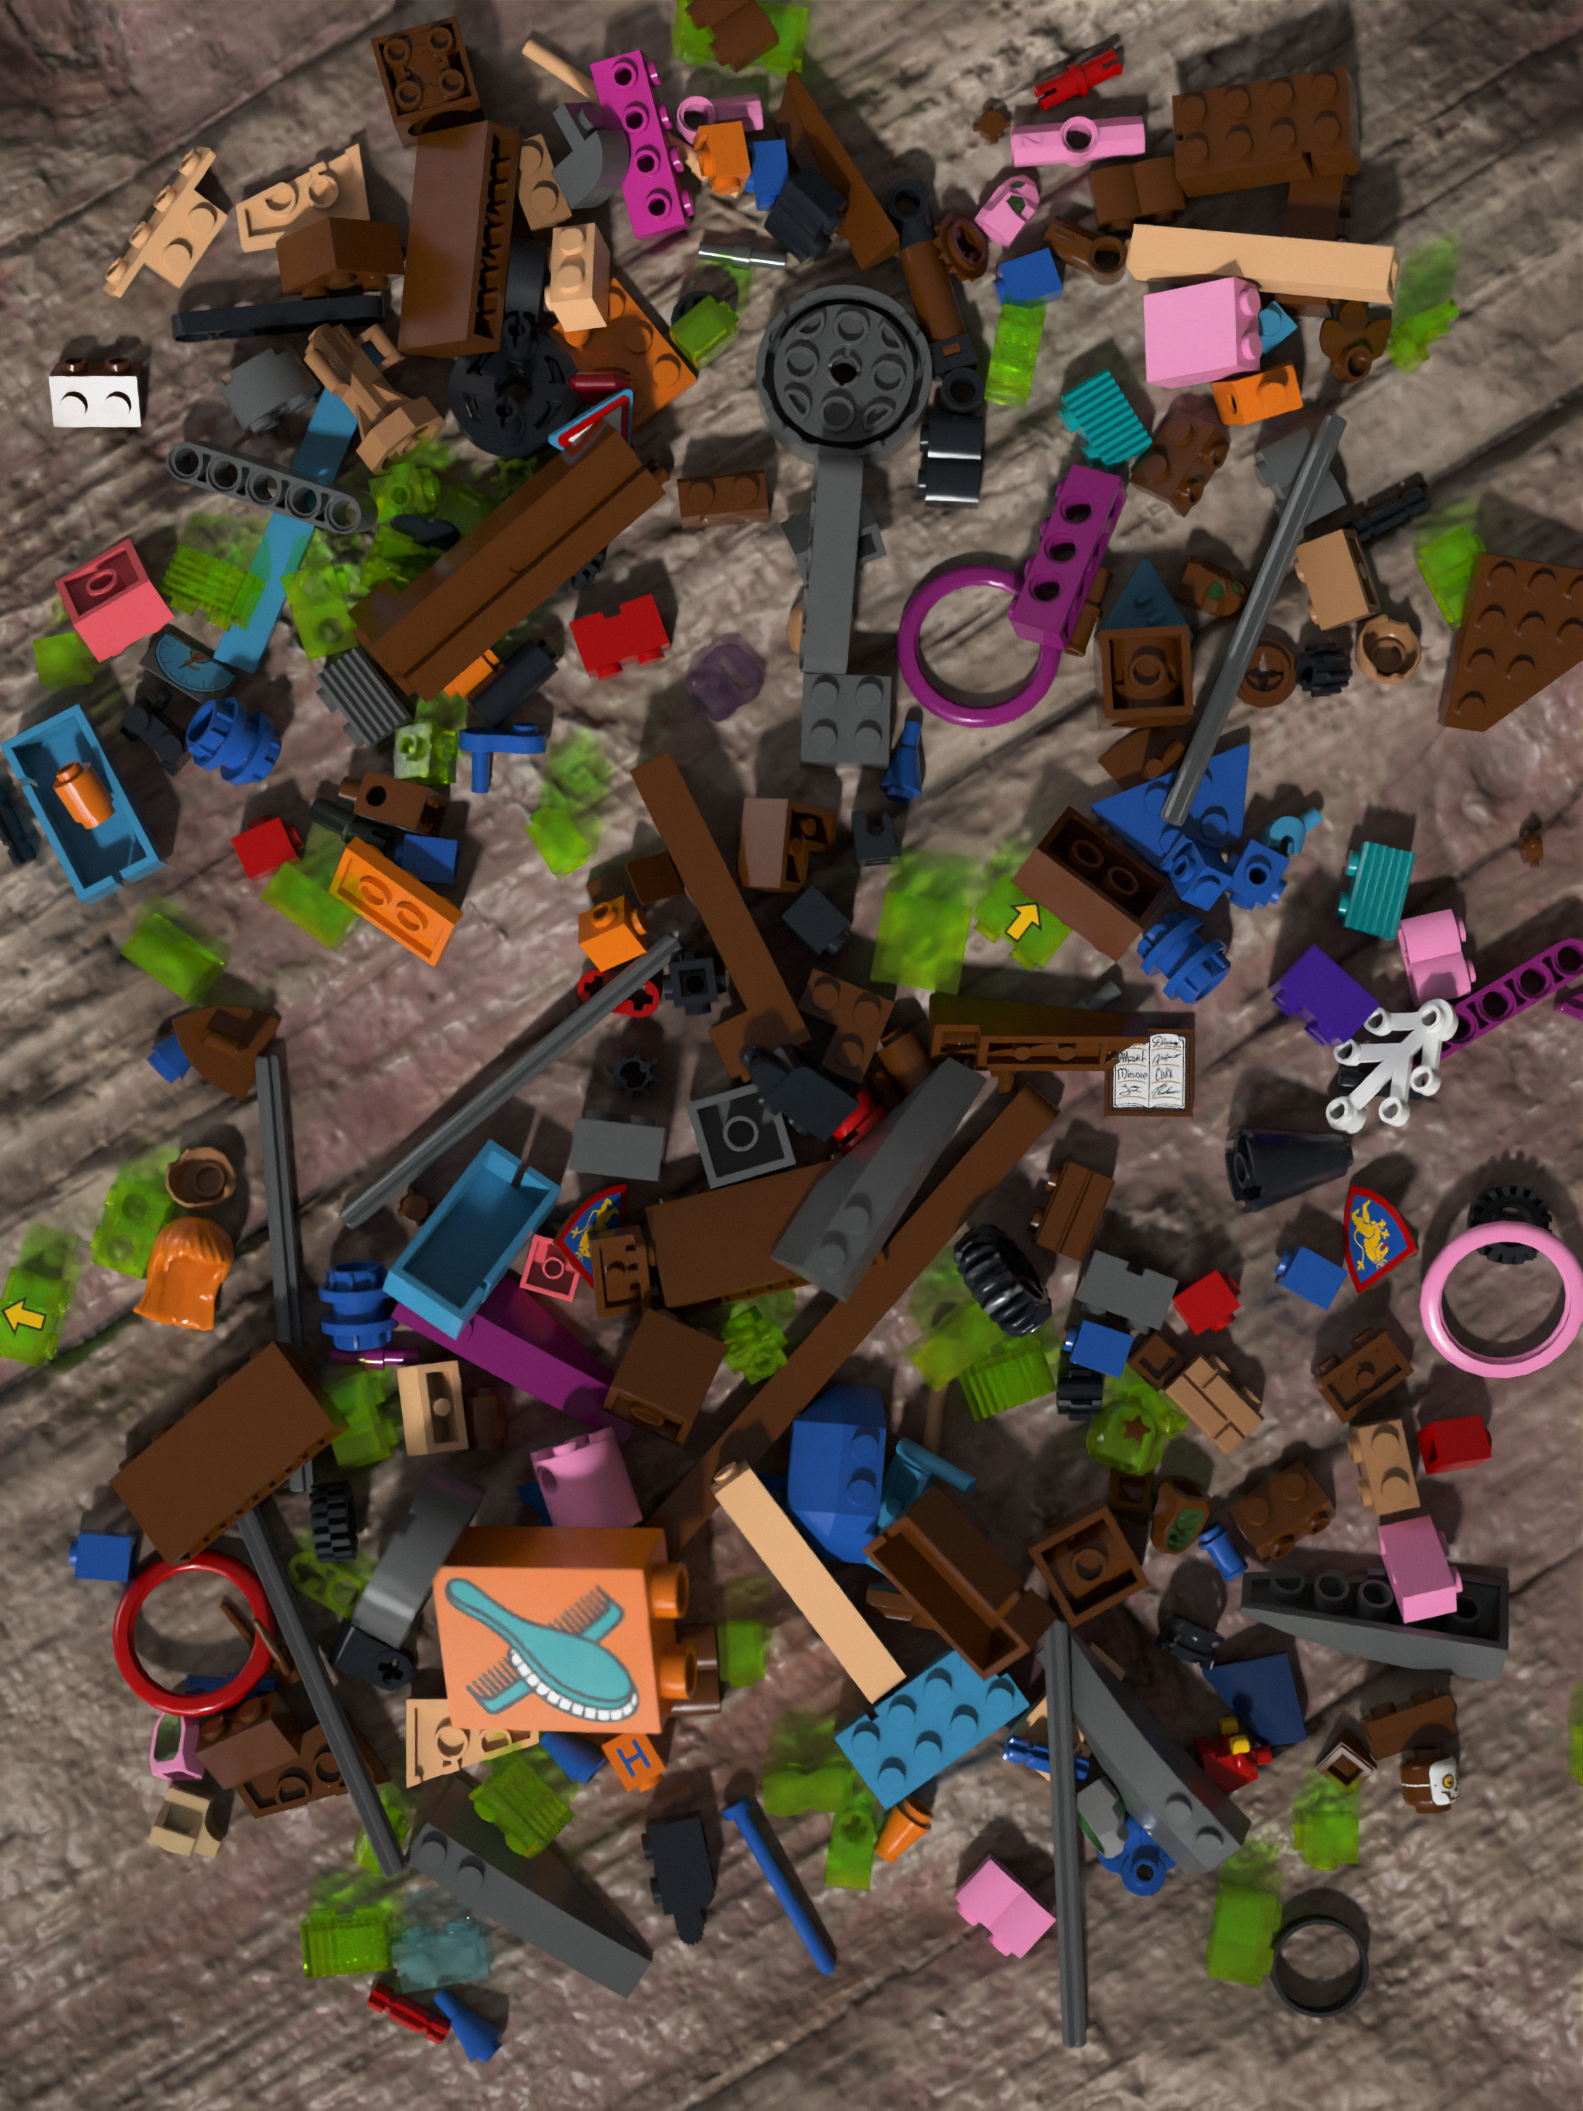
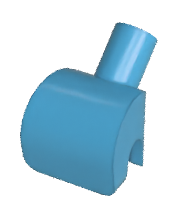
M1311 807L1298 818L1286 816L1274 819L1265 824L1261 829L1259 843L1272 850H1279L1281 840L1283 839L1285 841V855H1300L1305 842V834L1321 823L1323 818L1316 808Z

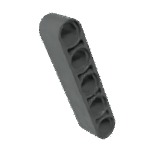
M182 441L171 447L167 455L168 469L180 481L336 533L350 534L367 531L375 525L378 518L376 502L371 496L363 492L209 441ZM193 451L199 459L196 471H194L190 464V455ZM231 464H234L238 472L235 484L229 478ZM271 476L277 483V493L274 497L271 496L267 488ZM310 489L313 490L317 498V505L314 510H311L307 503V494ZM350 502L357 511V518L353 524L346 515V508Z
M817 454L815 457L799 650L800 672L844 675L847 670L863 480L862 457Z

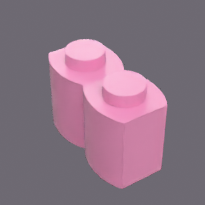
M1446 909L1400 920L1397 938L1414 1006H1422L1432 999H1442L1445 1001L1471 995V985L1476 984V974L1471 959L1464 960L1461 943L1466 942V932L1461 917H1454L1452 909Z
M991 1853L955 1891V1899L959 1902L955 1907L958 1913L971 1925L975 1926L980 1922L992 1933L988 1937L989 1941L1007 1957L1012 1952L1021 1959L1057 1920L1056 1913Z

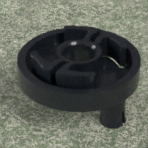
M516 316L509 317L504 322L499 351H493L492 355L486 352L459 356L451 371L448 386L452 414L462 434L482 451L505 458L534 456L552 448L553 446L548 441L549 435L578 417L581 406L579 391L568 386V379L578 373L571 356L551 337L531 330L529 321L522 316L520 317V325L517 324ZM553 358L557 361V363L559 364V368L563 374L565 384H563V380L558 370V365L556 364V362L551 359L548 362H546V359ZM480 359L479 363L474 367L471 374H468L473 365ZM511 385H523L532 392L531 398L520 406L510 397H508V405H505L504 397H500V394ZM464 396H466V402H467L468 409H467L466 404H465V402H464ZM478 409H479V412H480V414H481V416H482V418H483V421L481 420V418H480L479 415H478V412H477ZM545 415H548L546 419L536 428V426L543 420Z

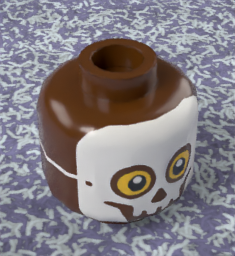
M1436 1745L1413 1748V1756L1404 1759L1399 1764L1404 1801L1408 1805L1414 1806L1416 1813L1420 1814L1440 1813L1450 1810L1451 1803L1460 1797L1459 1777L1455 1759L1451 1755L1440 1753L1439 1746Z

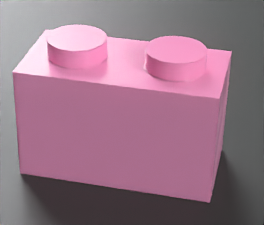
M1430 1515L1379 1526L1380 1555L1404 1623L1456 1612V1593L1462 1592L1460 1575L1456 1566H1448L1445 1557L1449 1556V1548L1443 1530H1435Z

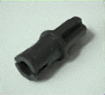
M325 798L315 800L308 814L311 821L340 835L342 842L349 843L357 836L366 844L377 847L384 857L387 854L384 848L390 850L395 839L394 832L388 831Z

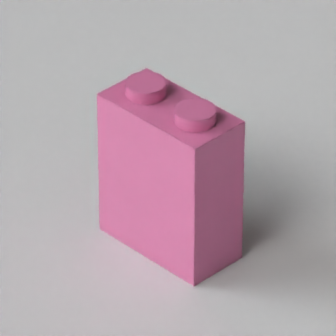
M1230 277L1144 295L1147 383L1174 389L1260 372V356L1262 355L1263 346L1259 336L1258 313L1261 308V300L1257 291V284L1236 277Z

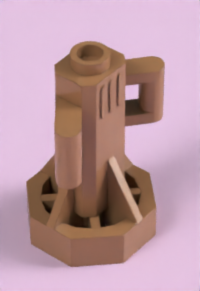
M329 323L319 326L308 337L310 344L304 351L306 353L304 360L331 395L342 399L357 418L362 443L356 452L378 478L408 464L433 443L447 424L425 396L413 400L395 391L384 378L402 364L406 357L401 351H397V346L378 323L368 328L355 339L342 324L332 328ZM371 343L385 359L377 366L373 364L363 351Z

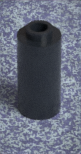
M528 638L466 697V700L496 730L559 670L554 664L559 656L542 638L536 643Z

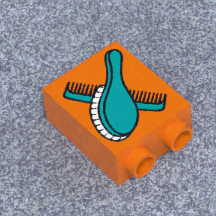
M464 1526L433 1581L451 1727L457 1729L661 1734L676 1699H691L695 1693L697 1683V1655L693 1644H676L674 1618H683L687 1610L689 1597L688 1572L684 1563H668L664 1528Z

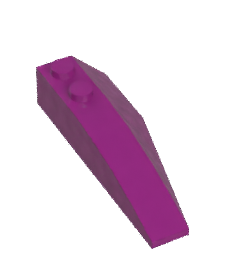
M506 1275L502 1277L485 1302L481 1303L476 1314L456 1340L399 1302L391 1315L392 1318L598 1431L613 1427L617 1441L623 1444L627 1442L635 1425L602 1410L615 1375L558 1323L545 1308L538 1304L524 1288L519 1287L520 1285L515 1280Z

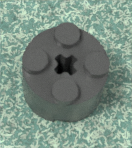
M293 341L282 343L286 349L283 353L276 355L273 348H270L232 370L229 374L233 381L229 385L222 379L217 383L218 389L244 432L252 431L261 437L281 425L278 419L281 415L290 410L295 411L296 415L301 414L319 402L315 394L319 391L320 387Z

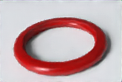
M204 1549L186 1565L168 1566L163 1557L153 1561L137 1574L121 1597L114 1617L112 1632L114 1657L123 1679L133 1692L147 1704L175 1716L199 1717L210 1715L237 1704L259 1683L269 1667L272 1655L259 1637L258 1632L255 1631L254 1646L248 1661L239 1674L226 1685L211 1692L196 1695L181 1694L162 1687L148 1675L140 1663L135 1649L134 1629L136 1617L143 1601L151 1590L163 1580L177 1573L192 1570L211 1571L226 1577L244 1593L253 1610L254 1618L261 1620L276 1643L277 1620L260 1578L252 1568L238 1558L214 1549Z

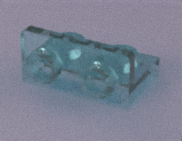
M464 1917L444 1922L443 1929L427 1931L425 1925L401 1930L400 1936L394 1938L391 1950L392 1955H396L402 1993L490 1978L491 1970L482 1921L470 1923V1918Z

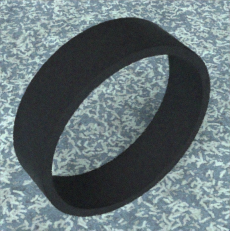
M1310 1914L1292 1920L1278 1932L1270 1947L1268 1970L1276 1991L1290 2008L1309 2017L1327 2018L1345 2012L1358 2001L1367 1985L1369 1962L1363 1944L1350 1927L1331 1916ZM1318 1924L1333 1926L1347 1933L1354 1940L1358 1948L1360 1970L1357 1981L1351 1991L1334 2004L1323 2007H1310L1300 2004L1287 1996L1279 1985L1276 1972L1279 1952L1285 1941L1293 1933L1304 1927Z

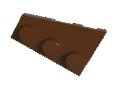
M342 1705L375 1786L391 1782L392 1776L344 1705ZM319 1721L304 1730L299 1757L233 1786L255 1819L307 1805L308 1802L349 1793Z

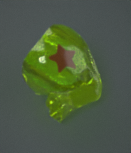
M1135 1384L1110 1400L1090 1422L1086 1434V1448L1089 1457L1100 1464L1125 1473L1142 1476L1160 1463L1165 1452L1164 1439L1171 1440L1176 1437L1177 1432H1184L1189 1417L1171 1409L1150 1385Z

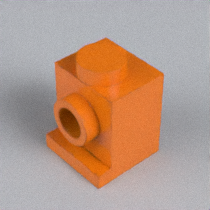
M742 121L699 126L693 139L694 150L703 149L698 152L699 169L702 177L708 176L710 190H715L717 195H728L738 192L741 187H745V183L751 173Z

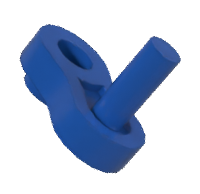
M531 722L512 723V729L495 730L494 728L485 727L460 729L459 748L472 752L471 792H489V752L515 754L544 753L547 750V733L538 731V724Z

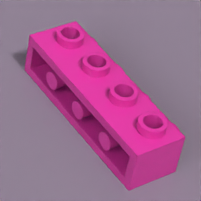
M639 49L590 64L606 129H623L627 138L629 166L621 186L635 238L643 242L692 228L689 216L695 215V207L689 189L682 190L678 173L684 171V165L678 146L671 147L667 133L668 129L673 128V123L667 103L659 102L656 86L662 85L656 60H649L648 56Z

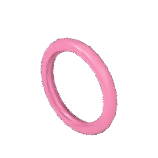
M1497 1221L1478 1225L1451 1240L1439 1251L1429 1265L1421 1285L1419 1303L1423 1328L1437 1351L1447 1361L1463 1371L1492 1378H1510L1529 1374L1548 1365L1561 1355L1578 1334L1583 1322V1269L1576 1255L1563 1240L1544 1228L1518 1221ZM1497 1242H1518L1534 1247L1542 1252L1557 1267L1563 1279L1566 1294L1564 1312L1558 1326L1549 1338L1538 1347L1526 1353L1506 1358L1488 1357L1475 1353L1460 1344L1451 1334L1444 1320L1441 1305L1444 1285L1455 1265L1471 1251Z

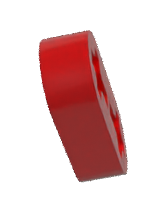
M600 970L586 972L578 983L580 1000L585 1003L592 997L591 993L585 991V987L587 984H594L596 977L604 978L603 985L605 986L619 973L610 971L600 972ZM649 980L642 985L647 987V995L653 997L652 1004H644L642 1011L635 1010V1003L626 999L610 1013L635 1018L651 1016L660 1004L658 988Z

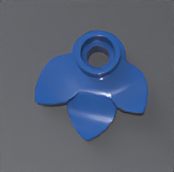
M1129 1813L1124 1821L1129 1837L1124 1844L1122 1853L1114 1858H1105L1097 1849L1096 1852L1103 1867L1112 1873L1120 1875L1123 1885L1130 1893L1146 1897L1160 1890L1165 1881V1872L1177 1864ZM1145 1865L1150 1869L1151 1878L1149 1881L1144 1882L1137 1877L1136 1870L1138 1866Z

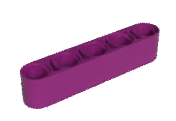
M1568 938L1553 943L1473 991L1471 995H1467L1453 1003L1452 1006L1457 1017L1463 1021L1464 1033L1459 1039L1450 1038L1442 1042L1440 1061L1583 975V942L1578 939ZM1563 947L1571 949L1575 953L1576 965L1571 971L1564 970L1559 965L1558 954ZM1525 970L1534 972L1539 979V987L1534 994L1525 992L1521 987L1520 977ZM1487 993H1494L1501 1000L1502 1009L1496 1017L1488 1015L1483 1009L1482 1003ZM1437 1016L1433 1019L1432 1024L1436 1021ZM1412 1031L1402 1034L1396 1043H1401ZM1413 1061L1412 1070L1421 1066L1422 1061Z

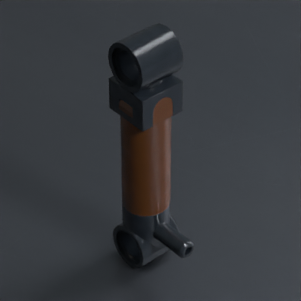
M903 179L894 183L888 190L885 213L899 235L900 251L898 255L921 332H923L930 350L934 383L943 381L940 390V405L948 415L974 416L979 411L985 393L984 382L976 372L978 360L970 333H967L950 273L947 272L945 261L939 259L941 255L940 250L933 242L937 234L935 233V222L929 205V194L920 182L912 179ZM909 198L918 204L919 209L913 214L906 215L899 212L895 204L901 199ZM962 384L972 389L974 397L968 402H957L950 394V390L954 386Z

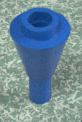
M905 722L901 745L897 749L879 786L881 791L887 793L886 798L896 803L908 804L912 802L913 798L922 796L919 751H917L922 724L918 722Z
M446 1987L433 1998V2001L451 2020L450 2024L470 2063L479 2059L484 2064L503 2046L498 2039L504 2032L467 2007L464 2008Z

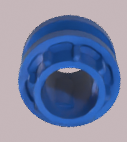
M227 697L224 700L219 698L216 701L208 700L195 713L186 733L188 751L193 754L195 764L207 771L214 770L221 765L222 778L235 786L263 780L274 767L282 746L279 731L275 729L273 719L261 712H255L247 717L246 704L235 697Z
M1176 911L1162 918L1139 942L1137 953L1144 960L1140 968L1148 977H1152L1159 972L1164 974L1169 981L1165 985L1163 992L1170 1000L1180 998L1184 1003L1196 1004L1214 990L1227 976L1231 963L1224 956L1227 946L1220 939H1215L1207 944L1199 936L1205 924L1197 915L1187 918L1183 913Z
M352 1261L336 1264L326 1271V1282H323L318 1287L319 1299L332 1303L333 1312L321 1318V1328L323 1333L331 1336V1342L335 1344L336 1348L349 1351L369 1350L382 1347L392 1340V1330L399 1326V1321L391 1317L394 1309L385 1307V1299L392 1296L382 1290L387 1277V1269L383 1267L382 1263L376 1261Z

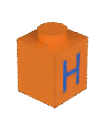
M613 1733L603 1739L601 1747L627 1792L637 1787L640 1792L647 1791L664 1779L661 1773L666 1771L668 1762L651 1733Z

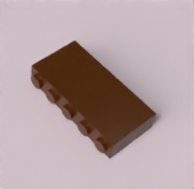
M486 120L418 135L397 351L431 361L500 350L521 132Z
M840 1152L830 1155L825 1159L826 1162L809 1166L807 1163H796L785 1167L783 1173L768 1177L765 1174H760L740 1180V1184L725 1188L719 1186L711 1189L709 1185L699 1189L697 1195L681 1198L678 1195L662 1197L655 1201V1205L645 1207L668 1311L678 1317L813 1284L775 1262L770 1256L817 1182L847 1154ZM883 1246L868 1270L888 1265Z
M266 1341L256 1347L250 1353L249 1357L251 1360L240 1370L233 1369L223 1375L217 1381L216 1385L218 1388L207 1398L203 1396L190 1403L183 1411L186 1416L174 1426L170 1424L157 1431L151 1438L153 1444L142 1453L136 1452L124 1459L118 1466L120 1472L109 1480L168 1566L188 1564L351 1426L291 1343Z

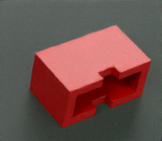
M652 593L619 604L621 613L605 619L603 612L600 611L569 622L589 678L598 676L599 681L607 680L624 672L622 666L639 661L640 666H645L665 658L663 652L671 649Z

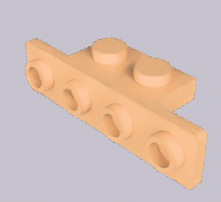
M199 147L196 151L192 149L185 155L178 167V171L181 174L173 186L167 185L157 196L154 202V207L157 209L148 222L143 221L136 227L129 239V243L132 246L124 258H117L108 268L105 274V279L108 281L103 287L106 293L120 298L143 264L147 265L173 286L178 288L182 286L228 218V215L194 190L216 158L217 153L207 147Z

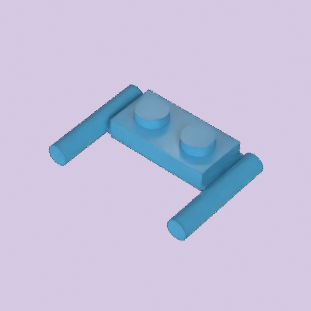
M903 1437L896 1446L897 1453L893 1457L882 1482L880 1515L874 1536L892 1517L931 1488L937 1477L966 1494H970L974 1490L977 1479L907 1437ZM867 1556L866 1564L882 1573Z

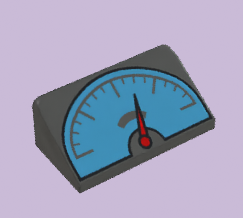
M166 630L139 662L141 667L202 705L208 700L216 701L219 698L222 700L227 698L240 678L239 675Z

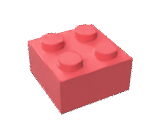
M534 1234L519 1287L574 1302L581 1276L552 1243L554 1238Z

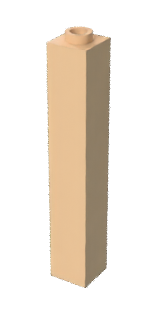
M1134 224L1132 238H1127L1124 244L1127 251L1126 265L1136 280L1196 285L1236 277L1257 284V291L1387 304H1393L1401 262L1395 248L1390 246Z
M746 1460L739 1465L732 1462L723 1467L714 1476L716 1482L710 1486L714 1496L870 1703L873 1704L907 1678L901 1666Z

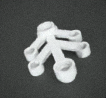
M1432 999L1424 1003L1418 1012L1390 1013L1378 1007L1364 1023L1365 1028L1369 1032L1380 1037L1388 1035L1391 1031L1412 1032L1401 1043L1360 1044L1349 1039L1345 1044L1335 1046V1059L1348 1067H1355L1360 1063H1381L1348 1097H1338L1328 1104L1326 1117L1332 1128L1345 1134L1358 1132L1366 1121V1109L1364 1106L1391 1079L1390 1097L1381 1103L1379 1116L1382 1121L1395 1127L1402 1126L1409 1119L1410 1108L1407 1103L1410 1086L1413 1090L1426 1096L1433 1095L1438 1091L1441 1085V1077L1438 1071L1442 1042L1449 1040L1458 1028V1017L1450 1003L1442 999ZM1383 1016L1381 1025L1376 1028L1377 1020ZM1437 1016L1436 1021L1432 1024L1433 1019ZM1352 1047L1351 1055L1346 1058L1348 1049ZM1423 1047L1421 1066L1414 1069L1411 1073L1413 1056ZM1429 1075L1428 1083L1422 1087L1424 1077ZM1398 1106L1397 1114L1391 1118L1393 1108Z

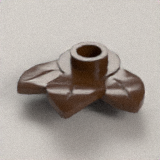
M1345 300L1336 314V320H1323L1320 329V347L1322 352L1330 359L1331 373L1337 381L1346 384L1360 381L1368 375L1372 367V361L1382 356L1391 333L1392 321L1390 319H1377L1368 322L1363 301Z

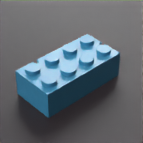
M76 704L0 744L17 779L27 784L22 789L81 902L92 905L125 888L122 879L134 883L168 865L88 709L80 704ZM78 760L80 764L90 763L113 797L111 804L115 808V813L105 822L91 829H85L81 822H75L52 787L53 783L57 780L55 773L64 765ZM36 782L38 787L32 785V783Z
M491 1139L487 1141L390 1268L382 1289L454 1340L459 1337L478 1311L481 1303L485 1302L552 1212L563 1189L531 1166L524 1173L519 1188L517 1189L512 1186L522 1160Z
M949 1645L875 1701L873 1709L877 1713V1717L871 1720L870 1712L864 1707L835 1728L833 1733L838 1745L887 1811L1031 1705L1006 1668H1003L998 1674L996 1673L984 1682Z

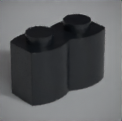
M808 164L785 185L777 199L776 206L767 217L763 228L800 264L805 262L810 256L817 260L831 246L833 241L829 236L834 234L846 220V216L842 212L848 201Z
M930 414L929 426L921 425L919 452H928L927 469L918 468L917 495H926L925 507L978 509L983 416Z

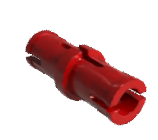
M1110 48L1106 52L1080 65L1074 62L1066 66L1065 72L1040 84L1033 85L1032 89L1035 98L1050 91L1053 92V94L1037 102L1041 110L1045 112L1049 108L1075 95L1079 98L1089 94L1090 88L1122 75L1123 70L1120 62L1106 69L1102 68V66L1118 58L1115 51Z

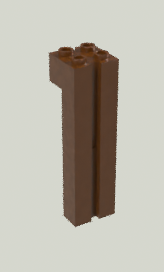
M600 417L401 593L387 578L347 612L350 618L357 624V627L351 632L408 697L416 691L427 704L662 498L666 492L649 470L639 461L635 452L618 430Z
M670 751L629 771L747 1011L708 1030L732 1080L741 1077L743 1083L746 1084L752 1080L748 1076V1069L741 1064L738 1057L739 1051L742 1049L741 1047H744L745 1044L750 1042L760 1043L761 1046L774 1053L779 1046L792 1043L807 1053L805 1045L810 1043L812 1038Z

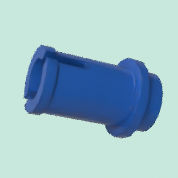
M1217 1521L1201 1530L1198 1535L1200 1539L1198 1546L1201 1550H1207L1222 1573L1224 1580L1229 1581L1242 1574L1249 1566L1228 1536L1230 1529L1227 1526L1223 1527Z

